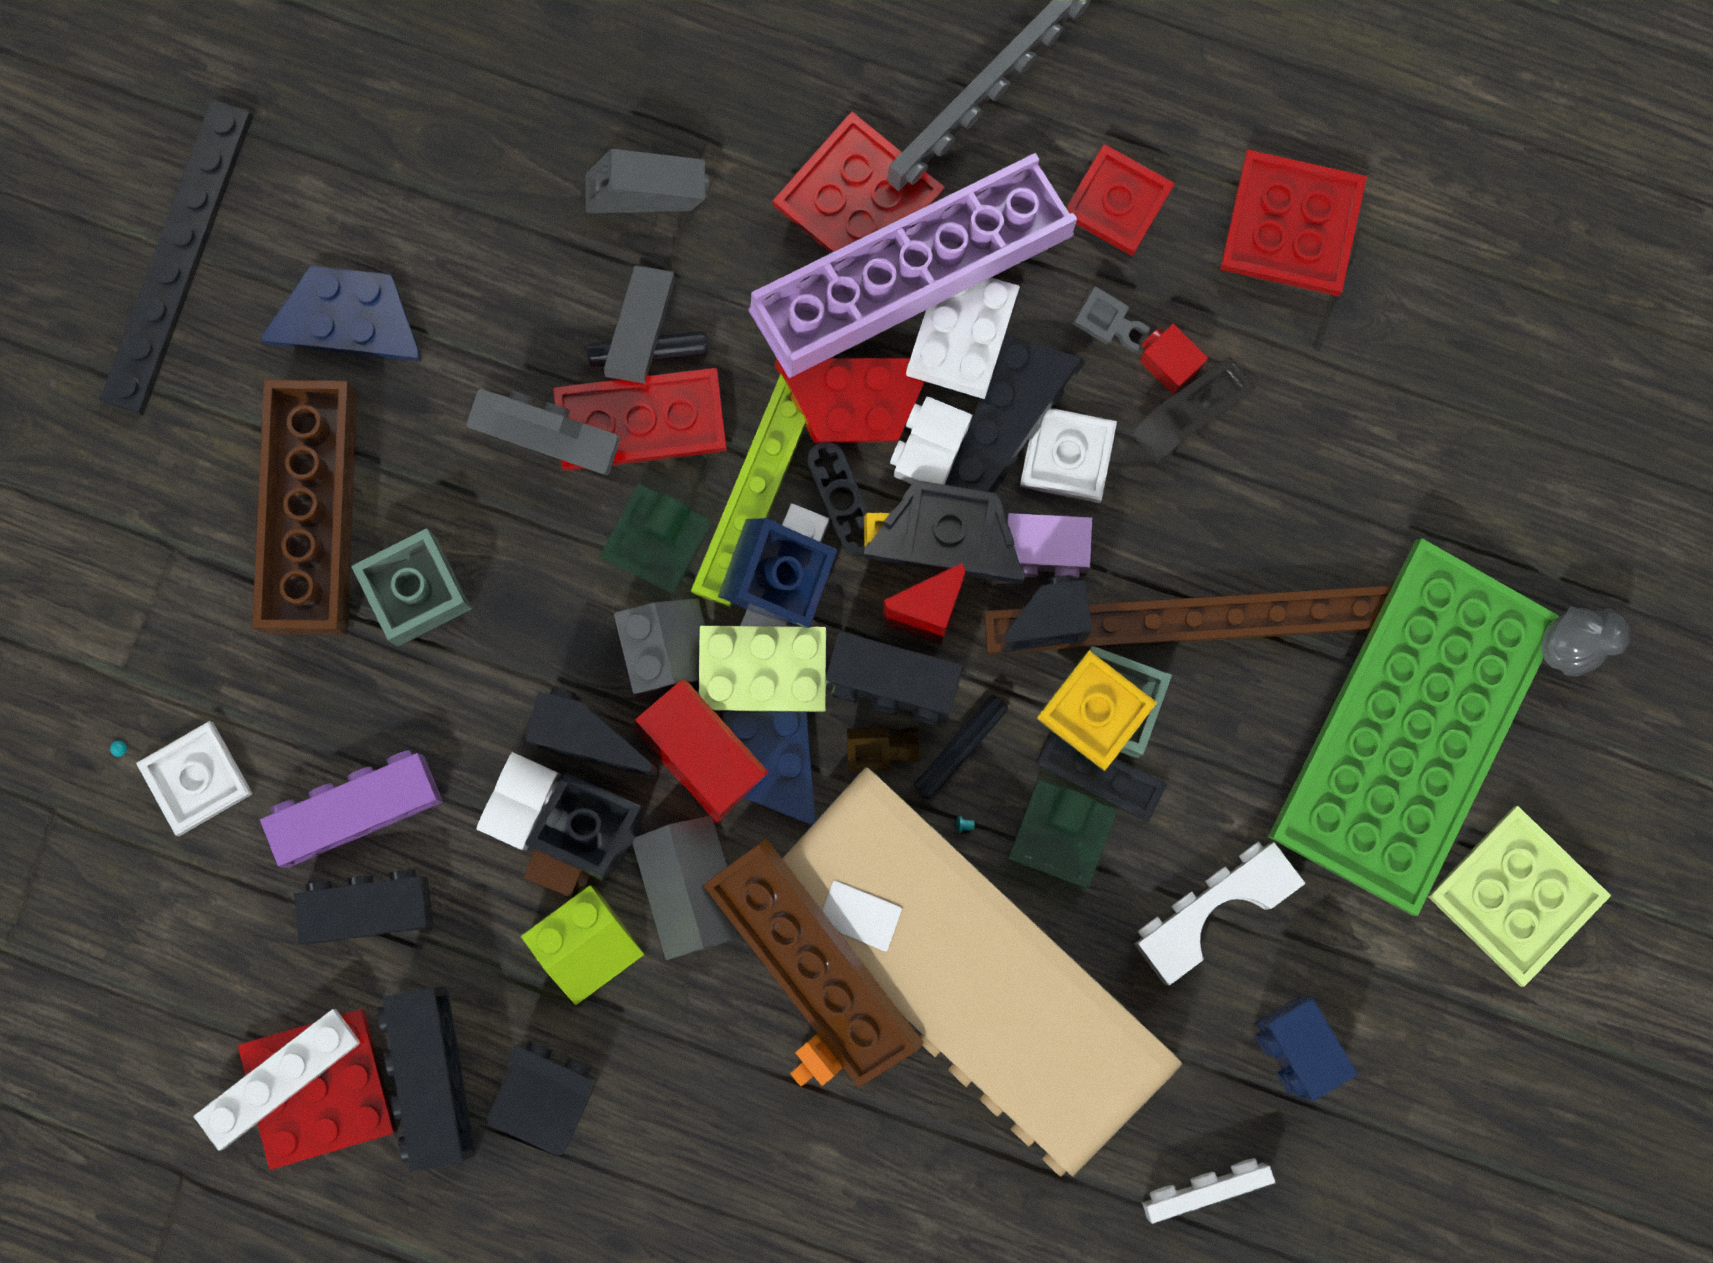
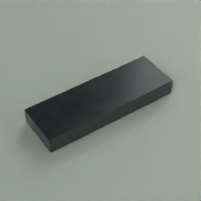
M1053 731L1035 765L1145 822H1149L1167 786L1166 783L1117 758H1114L1104 771Z

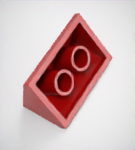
M961 563L884 600L883 620L886 626L942 645L961 591L966 571L963 564Z
M685 678L635 719L634 732L717 824L769 773Z

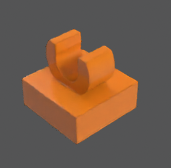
M816 1034L795 1052L802 1063L790 1074L800 1087L813 1076L823 1086L843 1067L819 1035Z

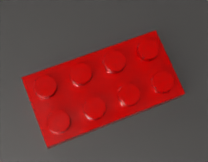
M717 368L648 376L646 384L620 379L553 388L555 405L569 409L568 418L621 437L612 465L727 451ZM561 460L563 471L586 469Z

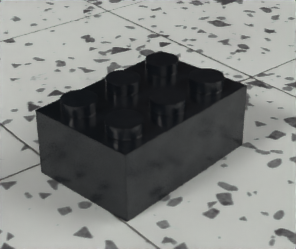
M839 631L825 679L826 690L832 691V698L835 700L856 705L857 700L862 699L873 702L872 709L894 716H897L898 710L914 714L913 721L937 727L938 721L947 723L963 665Z

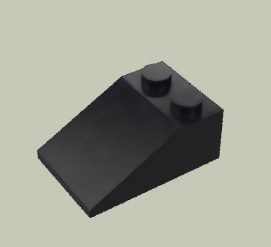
M551 687L550 694L538 691L525 739L527 743L537 749L657 779L659 770L580 702L581 698L576 696V693L556 687Z

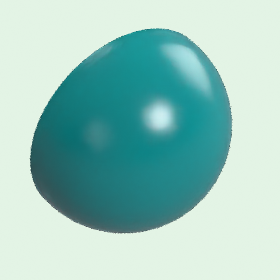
M121 740L114 741L110 746V752L116 757L123 756L127 751L126 744Z

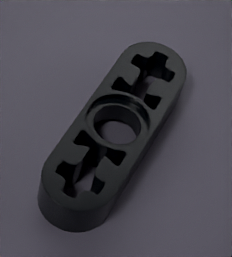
M832 442L818 443L810 450L808 455L809 471L842 549L851 556L861 557L864 554L865 545L858 547L856 542L848 543L846 539L851 536V528L848 521L839 525L837 520L848 519L860 511L863 517H855V522L858 530L864 532V516L869 512L842 449ZM824 452L829 457L836 456L838 459L833 462V470L836 477L838 478L845 474L847 478L835 480L825 488L822 482H829L828 473L824 467L817 468L815 464L820 462L819 454ZM844 488L853 494L854 503L849 509L838 510L831 505L830 496L835 490Z

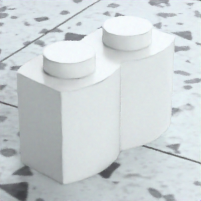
M928 396L922 406L915 404L906 424V427L912 429L906 443L899 440L890 464L896 466L894 477L910 484L918 480L945 485L973 415Z
M512 752L476 829L516 848L527 851L528 846L525 845V841L556 789L562 774Z

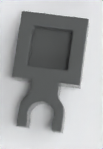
M1096 286L1090 289L1072 321L1073 325L1105 344L1110 343L1115 335L1119 338L1121 345L1133 353L1138 351L1140 345L1130 340L1129 333L1131 329H1135L1143 335L1150 330V327L1142 322H1131L1125 319L1124 316L1129 306Z

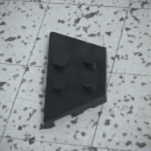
M915 480L904 494L899 505L893 509L884 521L882 528L864 548L863 558L939 571H946L962 563L966 570L965 575L1023 584L1025 579V572L1019 563L1014 548L1015 542L1010 527L1006 524L1004 510L998 493Z

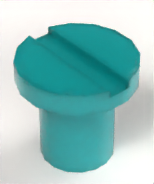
M962 816L957 817V833H962L963 830H974V820H963Z

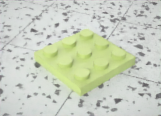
M1515 806L1427 897L1519 986L1525 987L1611 895L1519 806Z

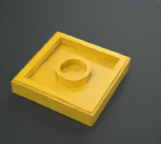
M1089 650L1037 719L1105 771L1157 702Z

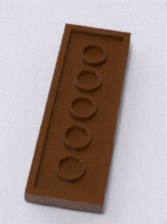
M766 838L703 885L858 1087H861L912 1055L924 1044Z

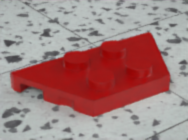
M829 358L791 378H788L778 359L775 360V368L778 374H782L791 391L792 396L790 397L797 410L803 414L806 420L805 426L814 443L898 441L925 382L906 376L910 358Z

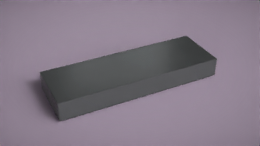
M634 266L605 363V377L646 384L674 287V272Z

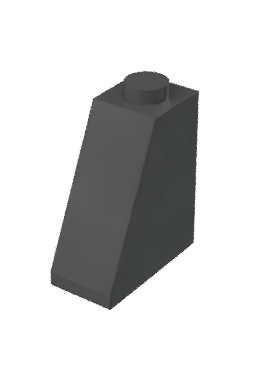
M610 149L585 173L586 213L692 211L705 200L709 192L710 180L709 176L705 174V160Z

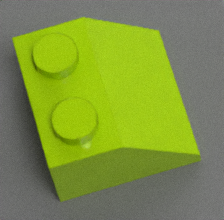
M591 885L521 936L544 970L575 1005H578L645 955L599 890Z

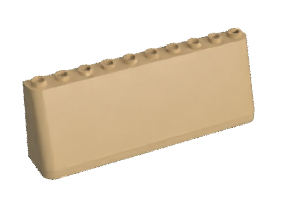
M867 767L782 858L822 911L833 881L840 882L902 908L886 952L840 933V935L907 1022L913 1024L922 1033L920 1035V1039L924 1042L922 1046L934 1057L942 1052L953 1062L948 1070L965 1087L973 1081L984 1092L979 1100L997 1117L1004 1111L1016 1123L1011 1130L1029 1147L1036 1141L1047 1152L1042 1160L1060 1177L1066 1171L1074 1176L1182 1065L1181 1061Z

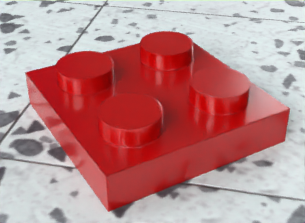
M1103 144L1066 209L1069 214L1074 213L1076 216V225L1134 256L1175 183Z

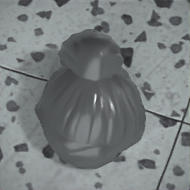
M1570 606L1566 612L1553 621L1543 636L1541 650L1544 660L1552 668L1560 670L1569 677H1578L1584 673L1591 672L1602 665L1610 655L1617 656L1625 652L1630 641V625L1621 613L1610 608L1592 611L1586 608Z

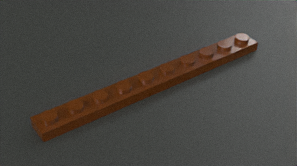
M1392 586L1090 604L1088 606L1092 632L1085 642L1007 653L1091 648V646L1098 648L1370 631ZM1024 609L984 612L987 654H1002L1001 643L1004 635Z

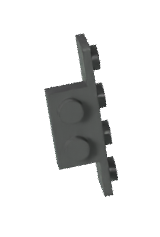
M483 389L477 391L467 421L468 428L604 475L610 473L621 440L619 435L568 418L570 410L549 402H546L544 409L533 406L534 397L511 390L509 398Z

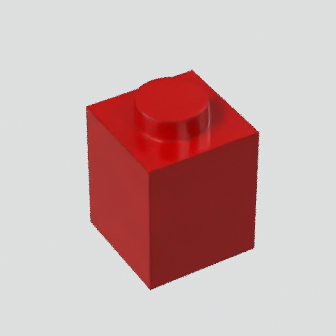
M1172 324L1165 332L1158 328L1144 341L1142 346L1146 350L1140 362L1175 395L1204 367L1208 357L1178 327Z

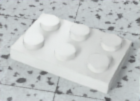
M990 277L927 309L907 367L906 376L985 399L1020 286Z

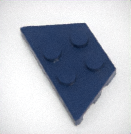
M310 266L262 334V341L265 345L421 361V354L412 334L408 316L403 308L395 279L391 274Z
M723 711V722L769 772L744 799L800 820L808 825H813L816 820L807 712Z

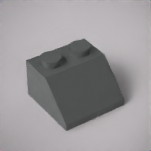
M698 598L655 602L614 613L632 691L637 699L668 692L684 678L691 686L699 684L700 626H705Z

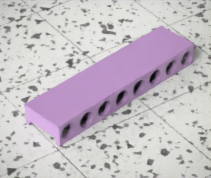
M1036 153L751 293L749 312L788 378L1072 237L1077 218L1074 213L1069 214L1038 165L1039 158Z

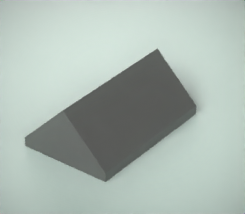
M711 816L669 824L635 837L633 847L666 961L743 938L703 886L709 879L727 867L716 826Z

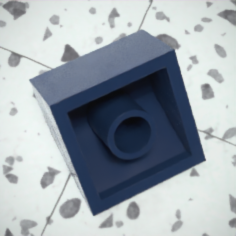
M767 518L746 519L718 597L752 612L810 628L837 549Z

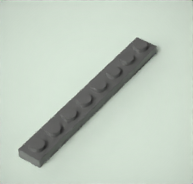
M1052 0L889 165L887 182L897 191H900L907 182L912 185L915 184L928 169L926 163L935 154L939 157L944 155L955 142L956 138L954 135L963 126L969 129L983 112L981 107L990 98L993 101L998 100L1009 87L1010 82L1008 80L1017 71L1023 74L1037 57L1035 52L1043 44L1048 47L1051 46L1063 32L1064 27L1062 25L1070 17L1074 20L1080 17L1089 6L1091 0Z

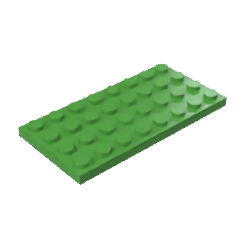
M1423 538L1416 539L1268 837L1404 912L1418 916L1544 658L1541 650L1543 636L1553 621L1560 616Z

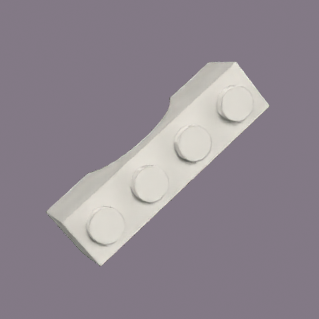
M1258 841L1239 855L1243 863L1231 872H1229L1226 866L1205 881L1209 886L1207 890L1197 897L1193 892L1188 893L1171 906L1176 913L1164 922L1159 917H1156L1138 931L1142 938L1134 943V945L1164 985H1171L1203 961L1200 947L1201 929L1207 916L1218 905L1229 900L1238 899L1254 903L1264 910L1272 909L1305 884L1274 842L1263 847Z

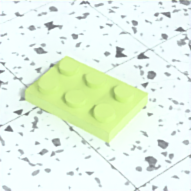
M700 626L699 695L713 711L825 712L826 627Z

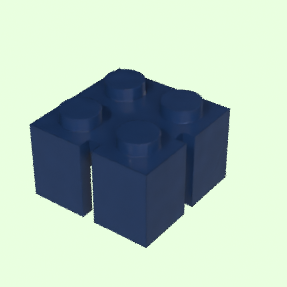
M1297 997L1254 1022L1260 1031L1254 1036L1267 1057L1272 1055L1274 1059L1277 1058L1281 1070L1276 1073L1289 1095L1294 1093L1296 1097L1315 1101L1358 1075L1313 998Z

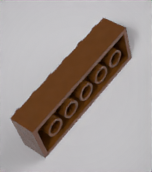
M264 380L252 628L263 634L347 636L358 393L348 381Z

